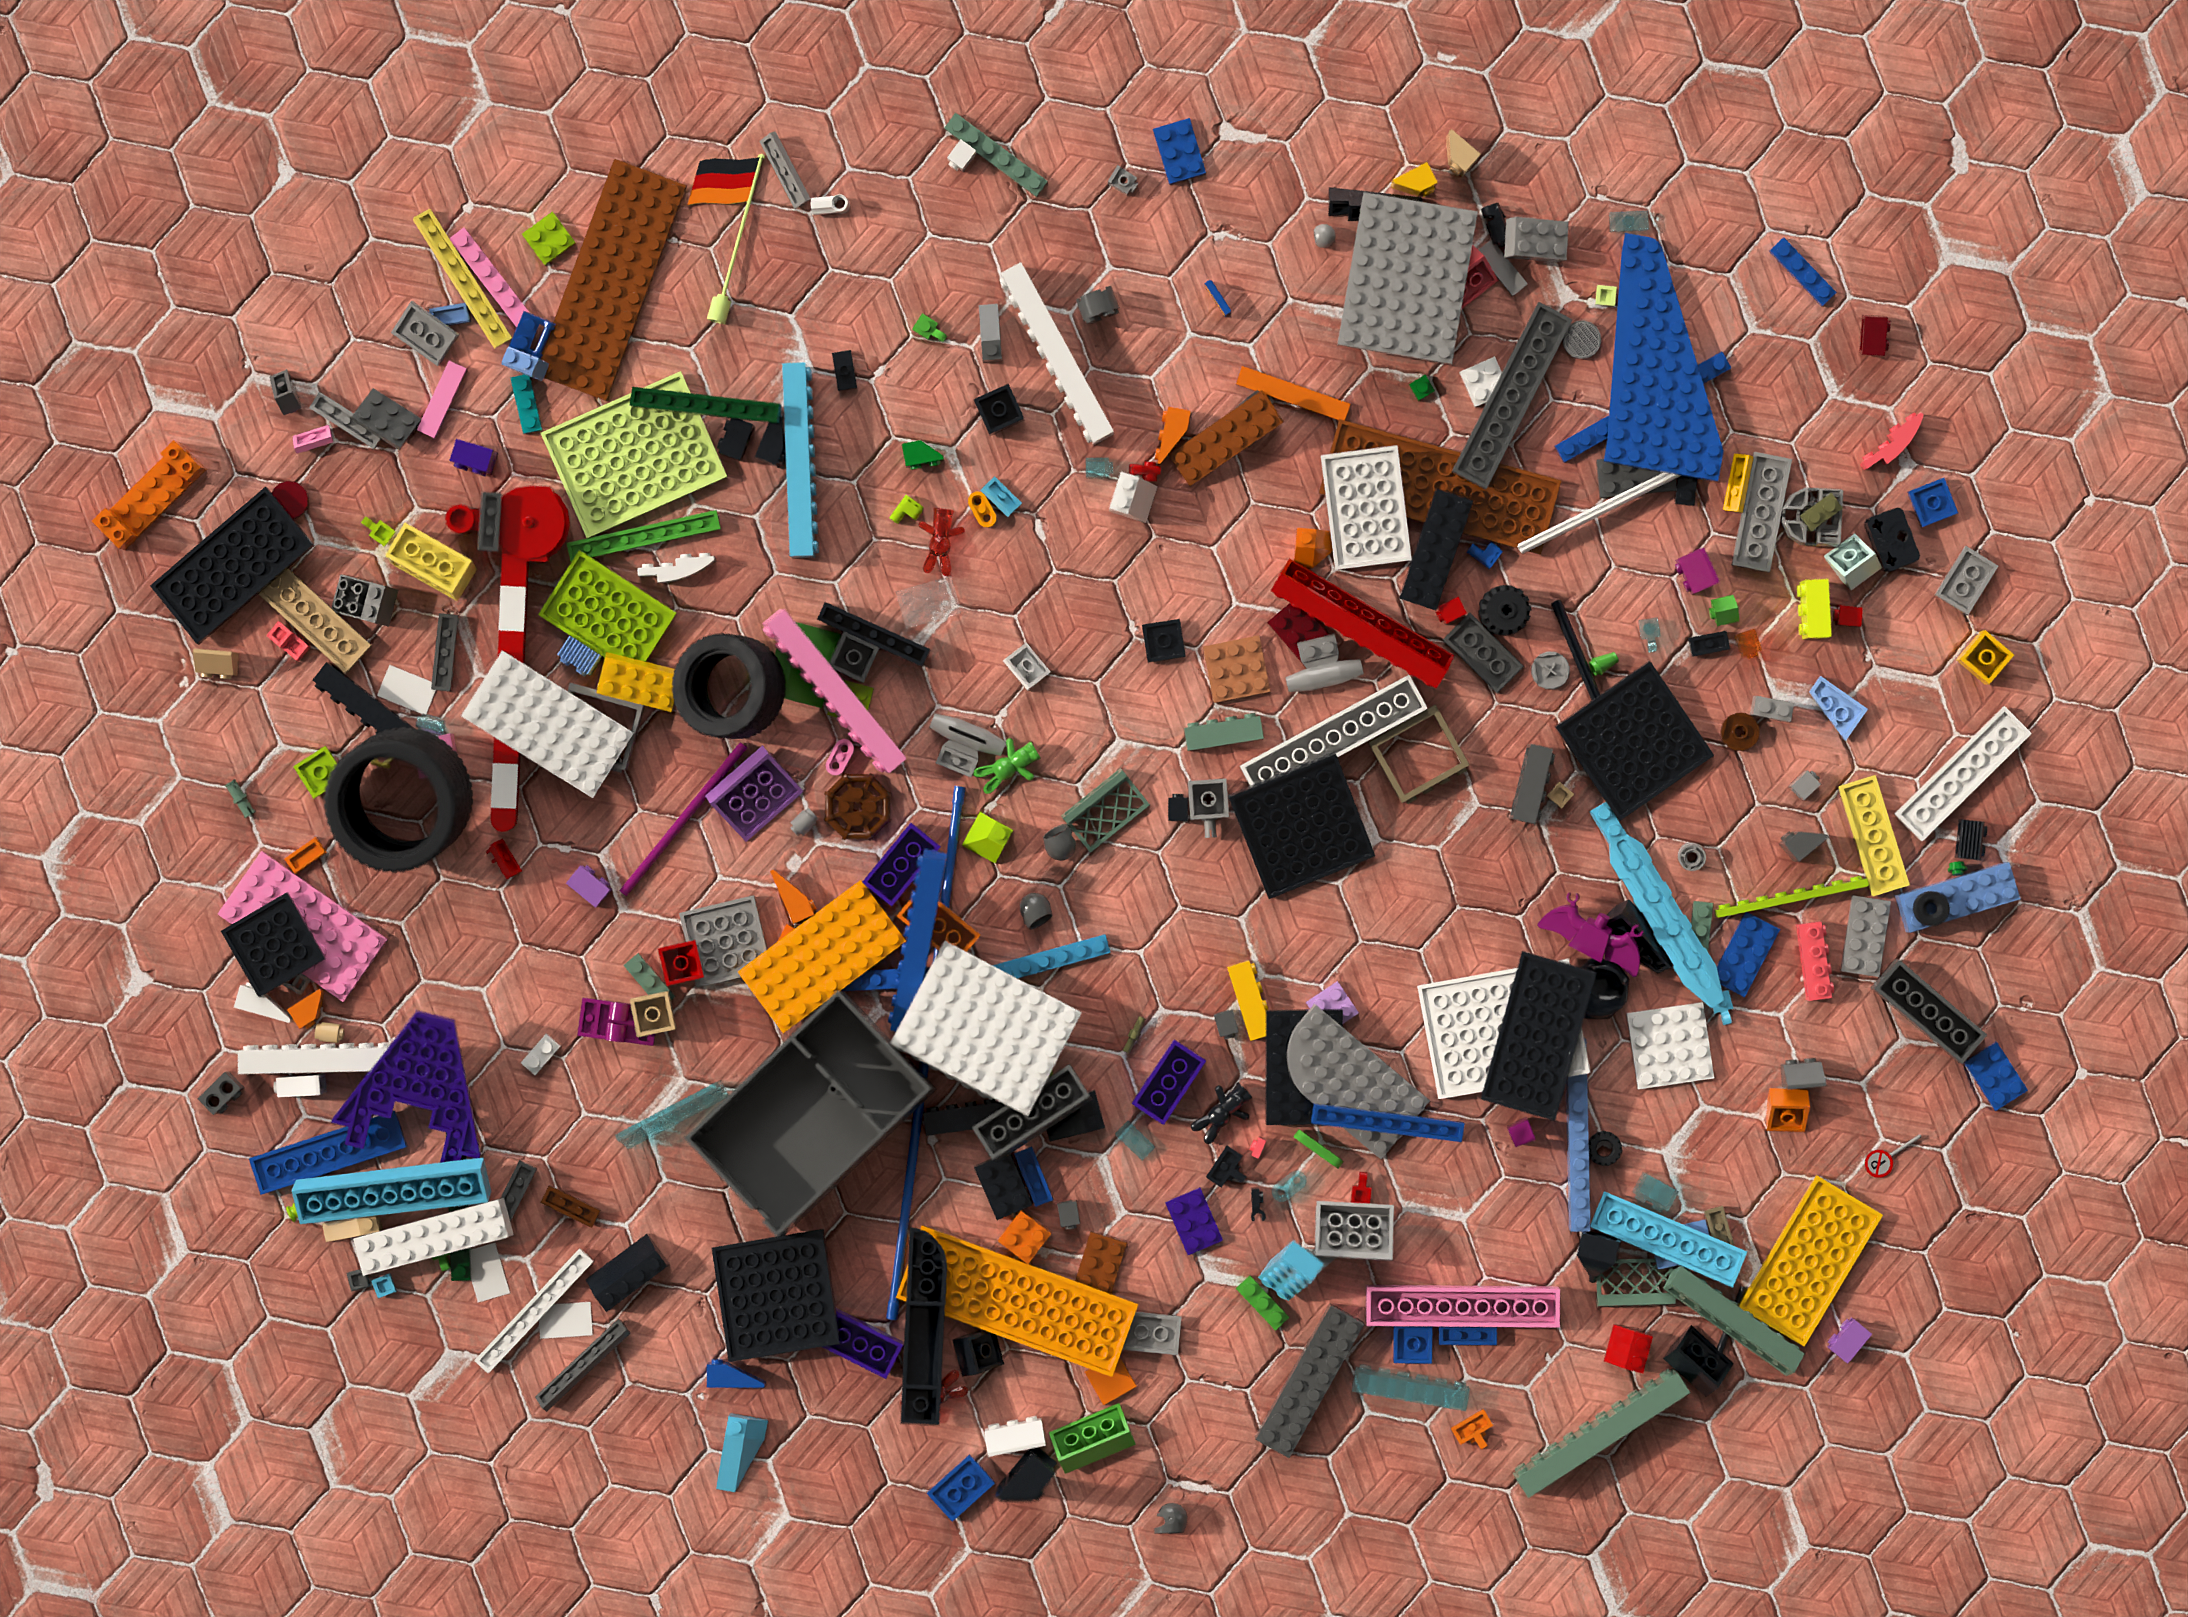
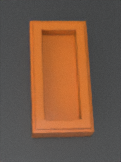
M315 837L287 856L285 861L296 875L328 852L319 839Z

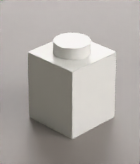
M960 139L947 157L948 165L956 171L959 169L964 171L977 152Z

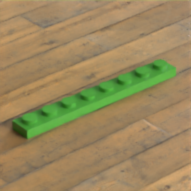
M717 510L569 542L567 543L570 561L572 562L579 550L593 558L721 529Z

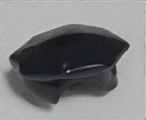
M1591 958L1581 966V968L1597 972L1585 1019H1610L1627 1003L1630 979L1618 964L1604 959L1600 963Z

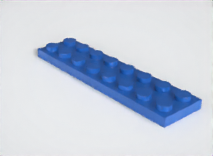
M396 1110L393 1111L391 1119L382 1116L371 1118L364 1149L345 1145L349 1128L346 1126L249 1158L260 1195L292 1185L298 1179L314 1178L408 1147Z

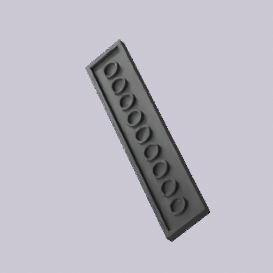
M1541 302L1536 304L1451 472L1483 489H1487L1572 322L1571 318Z

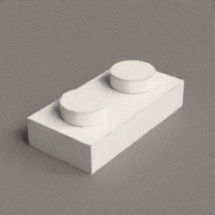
M545 1034L523 1059L521 1064L536 1075L561 1046L548 1034Z

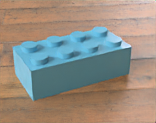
M1292 1241L1268 1262L1258 1278L1262 1280L1263 1285L1275 1290L1280 1298L1289 1301L1312 1282L1324 1264L1295 1241Z

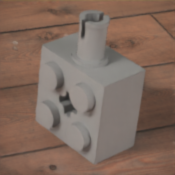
M1227 779L1188 781L1190 820L1202 819L1204 821L1205 838H1210V829L1212 837H1217L1215 820L1217 818L1229 817ZM1206 794H1210V797L1214 798L1210 805L1203 801Z

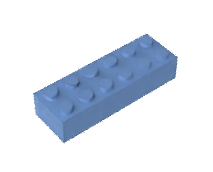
M2003 862L1895 895L1905 931L1909 933L1930 927L1921 924L1913 913L1915 899L1927 891L1941 893L1948 900L1950 911L1944 922L2020 899L2009 862ZM1929 903L1926 906L1927 913L1934 914L1936 912L1935 904Z

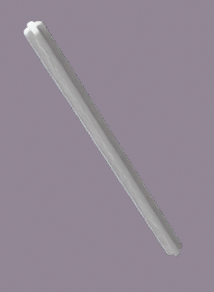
M1662 473L1518 544V549L1523 554L1680 477V475Z

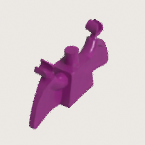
M1571 892L1567 894V900L1570 904L1552 909L1538 922L1537 926L1539 928L1557 932L1568 941L1571 940L1568 946L1600 963L1603 959L1614 962L1632 977L1638 975L1640 953L1634 936L1640 937L1643 934V930L1636 934L1634 929L1639 925H1634L1630 933L1627 932L1622 936L1612 934L1613 929L1606 925L1609 920V916L1599 913L1596 920L1591 917L1587 920L1583 919L1579 915L1578 905H1576L1580 895L1576 893V899L1573 901L1571 899Z

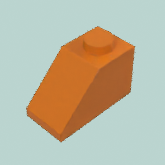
M323 988L318 989L287 1009L299 1029L305 1027L307 1030L316 1024L315 1020L319 1018L325 993Z

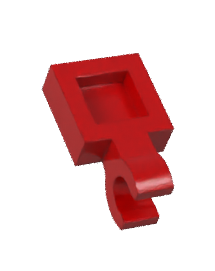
M1359 1172L1358 1185H1352L1350 1203L1370 1204L1372 1187L1366 1186L1367 1172Z

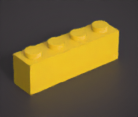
M1247 960L1228 966L1227 969L1250 1041L1265 1037V1010L1269 1009L1266 1000H1262L1260 993L1263 992L1260 981L1256 982L1254 977L1257 974L1255 964H1250V961Z

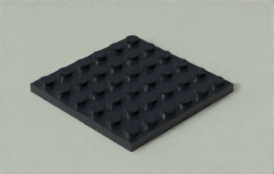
M1651 661L1640 666L1554 726L1618 821L1627 817L1714 756Z
M1335 752L1228 795L1268 899L1375 857Z
M824 1229L712 1247L728 1362L841 1344Z

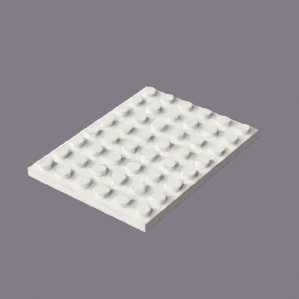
M944 941L890 1044L1028 1116L1081 1012Z
M1569 959L1558 960L1570 964ZM1517 968L1417 986L1438 1099L1483 1092ZM1582 1028L1568 1077L1590 1073Z

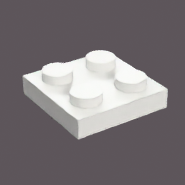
M1495 357L1459 372L1474 407L1488 401L1502 373Z

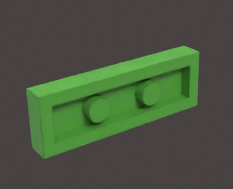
M1250 1275L1236 1287L1240 1294L1275 1331L1289 1318Z

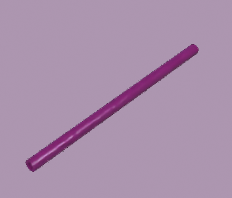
M740 742L622 886L619 890L622 894L627 896L680 832L706 800L705 795L719 784L745 752L747 747Z

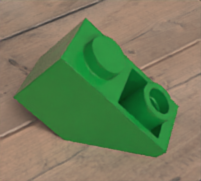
M921 440L902 443L906 468L910 467L911 470L921 469L924 464H929L932 467L941 465L940 461H944L943 455Z

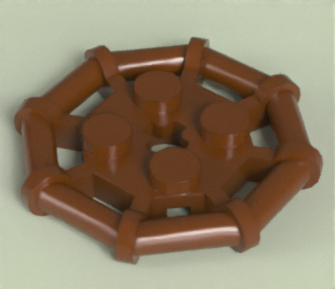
M844 773L824 793V821L831 825L842 837V840L868 839L871 841L892 820L890 819V796L892 794L884 788L872 773ZM850 782H866L864 788H852ZM847 784L848 790L841 797L835 795ZM871 784L881 796L875 797L868 790L869 785ZM833 799L839 801L838 813L833 814ZM883 799V815L877 813V801ZM854 802H861L863 804L861 806V808L863 809L861 812L858 810L855 812L853 810ZM840 816L848 824L846 830L834 818ZM875 817L880 818V820L869 830L867 824ZM852 826H864L865 832H850Z

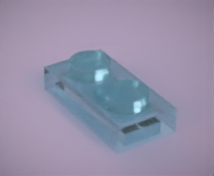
M1129 1120L1115 1132V1135L1141 1160L1155 1148Z

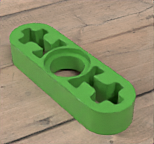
M1300 1129L1293 1136L1337 1169L1343 1164L1344 1161Z

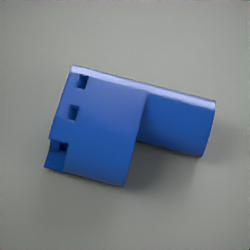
M1491 541L1484 551L1475 544H1472L1466 553L1490 569L1503 551Z

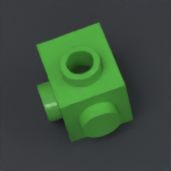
M1734 595L1711 600L1712 608H1709L1711 620L1714 619L1717 626L1739 621V609Z

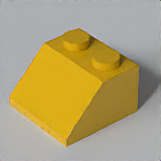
M1428 162L1393 179L1391 187L1392 189L1417 197L1420 195L1426 197L1434 192L1433 190H1435L1438 182Z

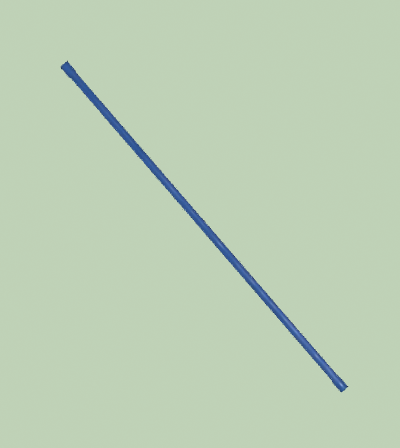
M954 786L947 846L948 856L941 893V902L948 908L950 906L960 820L966 787ZM934 948L933 962L939 952L936 948ZM920 1061L919 1070L928 1078L929 1066L925 1062ZM924 1102L913 1112L890 1299L886 1319L890 1320L898 1319L900 1303L896 1296L902 1281Z

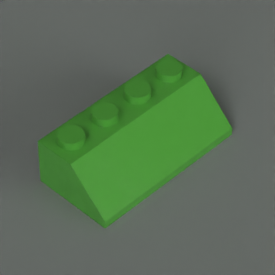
M1120 1403L1049 1432L1058 1461L1065 1474L1136 1445Z

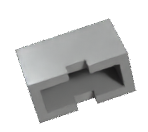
M1753 696L1750 715L1788 723L1791 722L1794 703Z

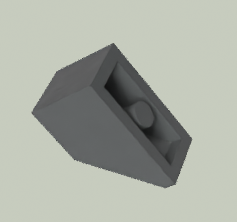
M288 370L270 376L274 399L283 415L294 413L301 409L299 396Z

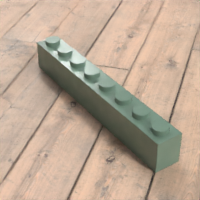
M1680 1266L1672 1271L1663 1287L1664 1290L1784 1375L1788 1376L1795 1373L1804 1356V1353L1800 1351L1798 1346L1787 1342L1781 1334L1773 1332L1767 1324L1756 1320L1753 1314L1742 1310L1736 1302L1725 1298L1722 1292L1711 1288L1705 1280L1694 1276L1688 1268Z

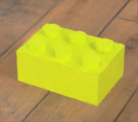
M1829 579L1801 581L1800 585L1797 586V597H1800L1801 605H1798V616H1801L1802 623L1799 624V635H1802V639L1831 637Z

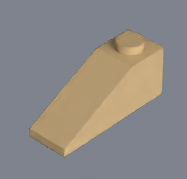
M380 1215L322 1223L326 1242L379 1232L383 1229Z

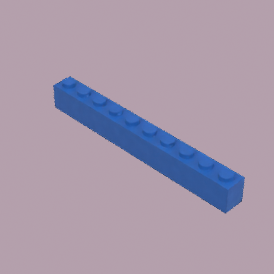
M925 849L923 856L919 855L917 867L921 868L920 873H916L914 880L917 889L912 892L911 902H914L913 908H909L907 917L911 921L910 926L906 925L904 937H907V942L903 943L901 954L904 955V958L899 961L898 971L901 974L900 978H896L894 989L898 990L897 995L893 994L891 1006H894V1012L889 1014L888 1023H891L890 1031L897 1032L925 978L948 856L945 853Z

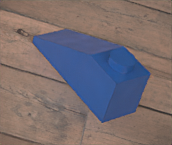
M712 1359L707 1364V1388H765L766 1381L728 1362H723V1359Z

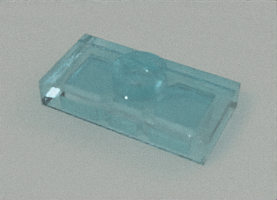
M1648 210L1609 212L1610 232L1648 231Z

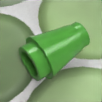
M1615 652L1592 658V661L1589 662V667L1595 676L1598 674L1602 675L1618 663L1619 660Z

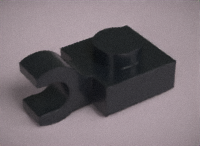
M1251 1187V1220L1255 1221L1254 1217L1259 1213L1262 1215V1221H1265V1213L1260 1209V1203H1263V1192H1259V1187Z

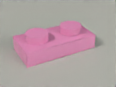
M329 425L293 436L296 453L306 452L310 449L333 443L332 430Z

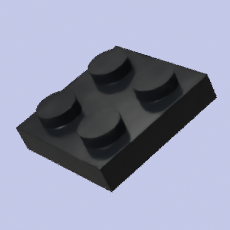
M1180 619L1142 625L1148 663L1186 657Z

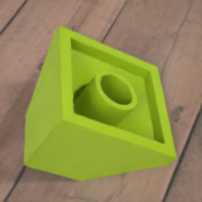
M980 812L962 846L996 863L1013 829Z

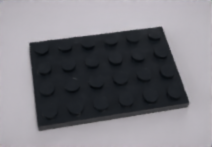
M1310 1009L1265 1010L1266 1125L1312 1124L1314 1103L1297 1089L1290 1076L1287 1063V1049L1291 1034ZM1321 1009L1343 1027L1342 1009Z

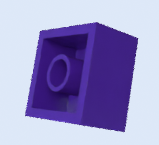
M456 439L449 461L453 462V466L458 469L467 471L468 468H471L473 473L486 477V474L492 475L498 452Z

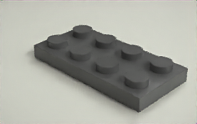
M1597 459L1599 498L1615 497L1663 472L1603 462L1604 459ZM1676 479L1645 494L1677 491Z

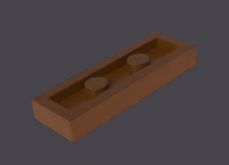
M551 1185L548 1186L540 1202L593 1228L601 1211Z

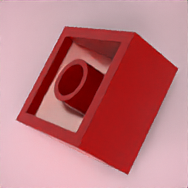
M696 940L658 948L666 986L704 978Z
M1613 1324L1604 1362L1643 1374L1653 1336L1649 1333Z

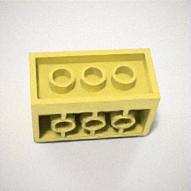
M404 523L385 555L395 567L457 602L477 570L472 560L407 523Z

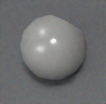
M1320 224L1315 227L1314 239L1316 246L1328 248L1335 242L1336 233L1331 226Z

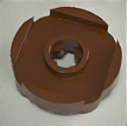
M1740 712L1729 715L1723 721L1720 735L1722 742L1728 748L1735 751H1744L1756 744L1760 735V729L1751 715ZM1741 726L1745 734L1737 737L1735 729Z

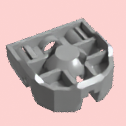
M1805 487L1791 494L1783 505L1781 513V525L1787 536L1802 546L1839 547L1841 544L1842 509L1831 517L1832 525H1826L1828 521L1826 520L1812 530L1815 531V543L1806 542V531L1810 530L1800 518V515L1803 514L1801 510L1805 506L1808 510L1830 493L1837 498V501L1842 506L1843 490ZM1808 491L1817 492V502H1808ZM1785 511H1797V521L1785 520Z

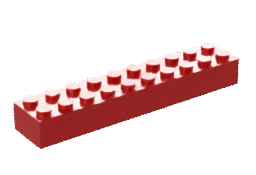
M1290 558L1270 590L1276 597L1285 599L1293 607L1302 609L1310 617L1319 619L1327 627L1336 629L1344 637L1353 639L1361 647L1370 649L1378 657L1387 659L1395 667L1404 669L1409 675L1421 679L1430 687L1433 686L1437 689L1455 656Z

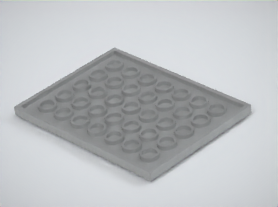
M1363 192L1337 345L1452 364L1478 212Z

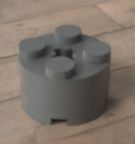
M1112 286L1105 287L1106 290L1104 291L1100 289L1081 296V299H1076L1084 322L1093 324L1101 321V316L1111 317L1119 313L1118 309L1120 307Z

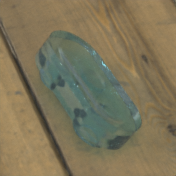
M1297 1170L1292 1171L1277 1182L1272 1188L1274 1199L1284 1202L1304 1188L1306 1185L1304 1173ZM1299 1177L1300 1182L1297 1184L1294 1183L1293 1178ZM1283 1188L1285 1193L1279 1195L1278 1189Z

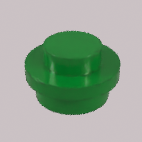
M1962 861L1949 863L1948 872L1952 873L1953 876L1963 875L1964 871H1967V866Z

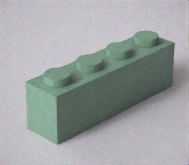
M1256 713L1245 714L1243 719H1237V716L1226 717L1225 722H1218V719L1207 720L1206 725L1200 726L1199 722L1188 723V727L1184 728L1187 751L1264 739L1261 718L1256 716Z

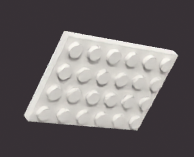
M1397 445L1321 455L1335 570L1412 560Z

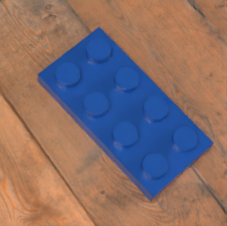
M1745 912L1716 966L1720 985L1745 997L1780 929Z

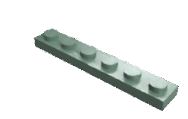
M957 113L953 115L944 127L946 131L958 140H963L975 149L977 154L1036 198L1048 183L1046 179Z

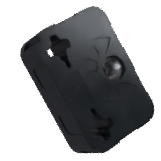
M1897 507L1866 519L1864 526L1874 553L1882 566V571L1890 572L1919 560V550L1915 544L1904 511L1901 508ZM1875 522L1880 523L1878 529L1872 527ZM1899 531L1901 534L1904 533L1905 537L1903 538V542L1901 539L1898 540L1897 536L1899 535ZM1888 557L1889 559L1893 558L1894 562L1891 564L1886 563Z

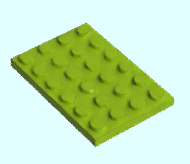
M579 550L538 615L604 658L606 652L646 662L677 612Z

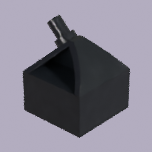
M1591 1231L1582 1232L1577 1257L1589 1275V1282L1595 1283L1601 1273L1615 1265L1622 1240Z

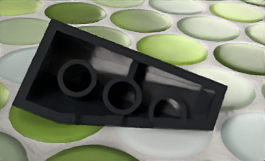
M1630 899L1616 905L1607 914L1609 920L1606 925L1613 929L1612 934L1622 936L1627 932L1630 933L1632 927L1636 924L1639 925L1634 929L1636 934L1643 930V934L1640 937L1634 936L1639 948L1640 962L1657 974L1672 967L1673 964L1654 937L1653 931L1642 912H1639Z

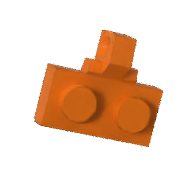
M1481 1409L1451 1427V1430L1460 1445L1468 1440L1471 1443L1476 1441L1482 1450L1487 1447L1483 1439L1486 1435L1485 1430L1492 1427L1493 1424L1485 1410Z

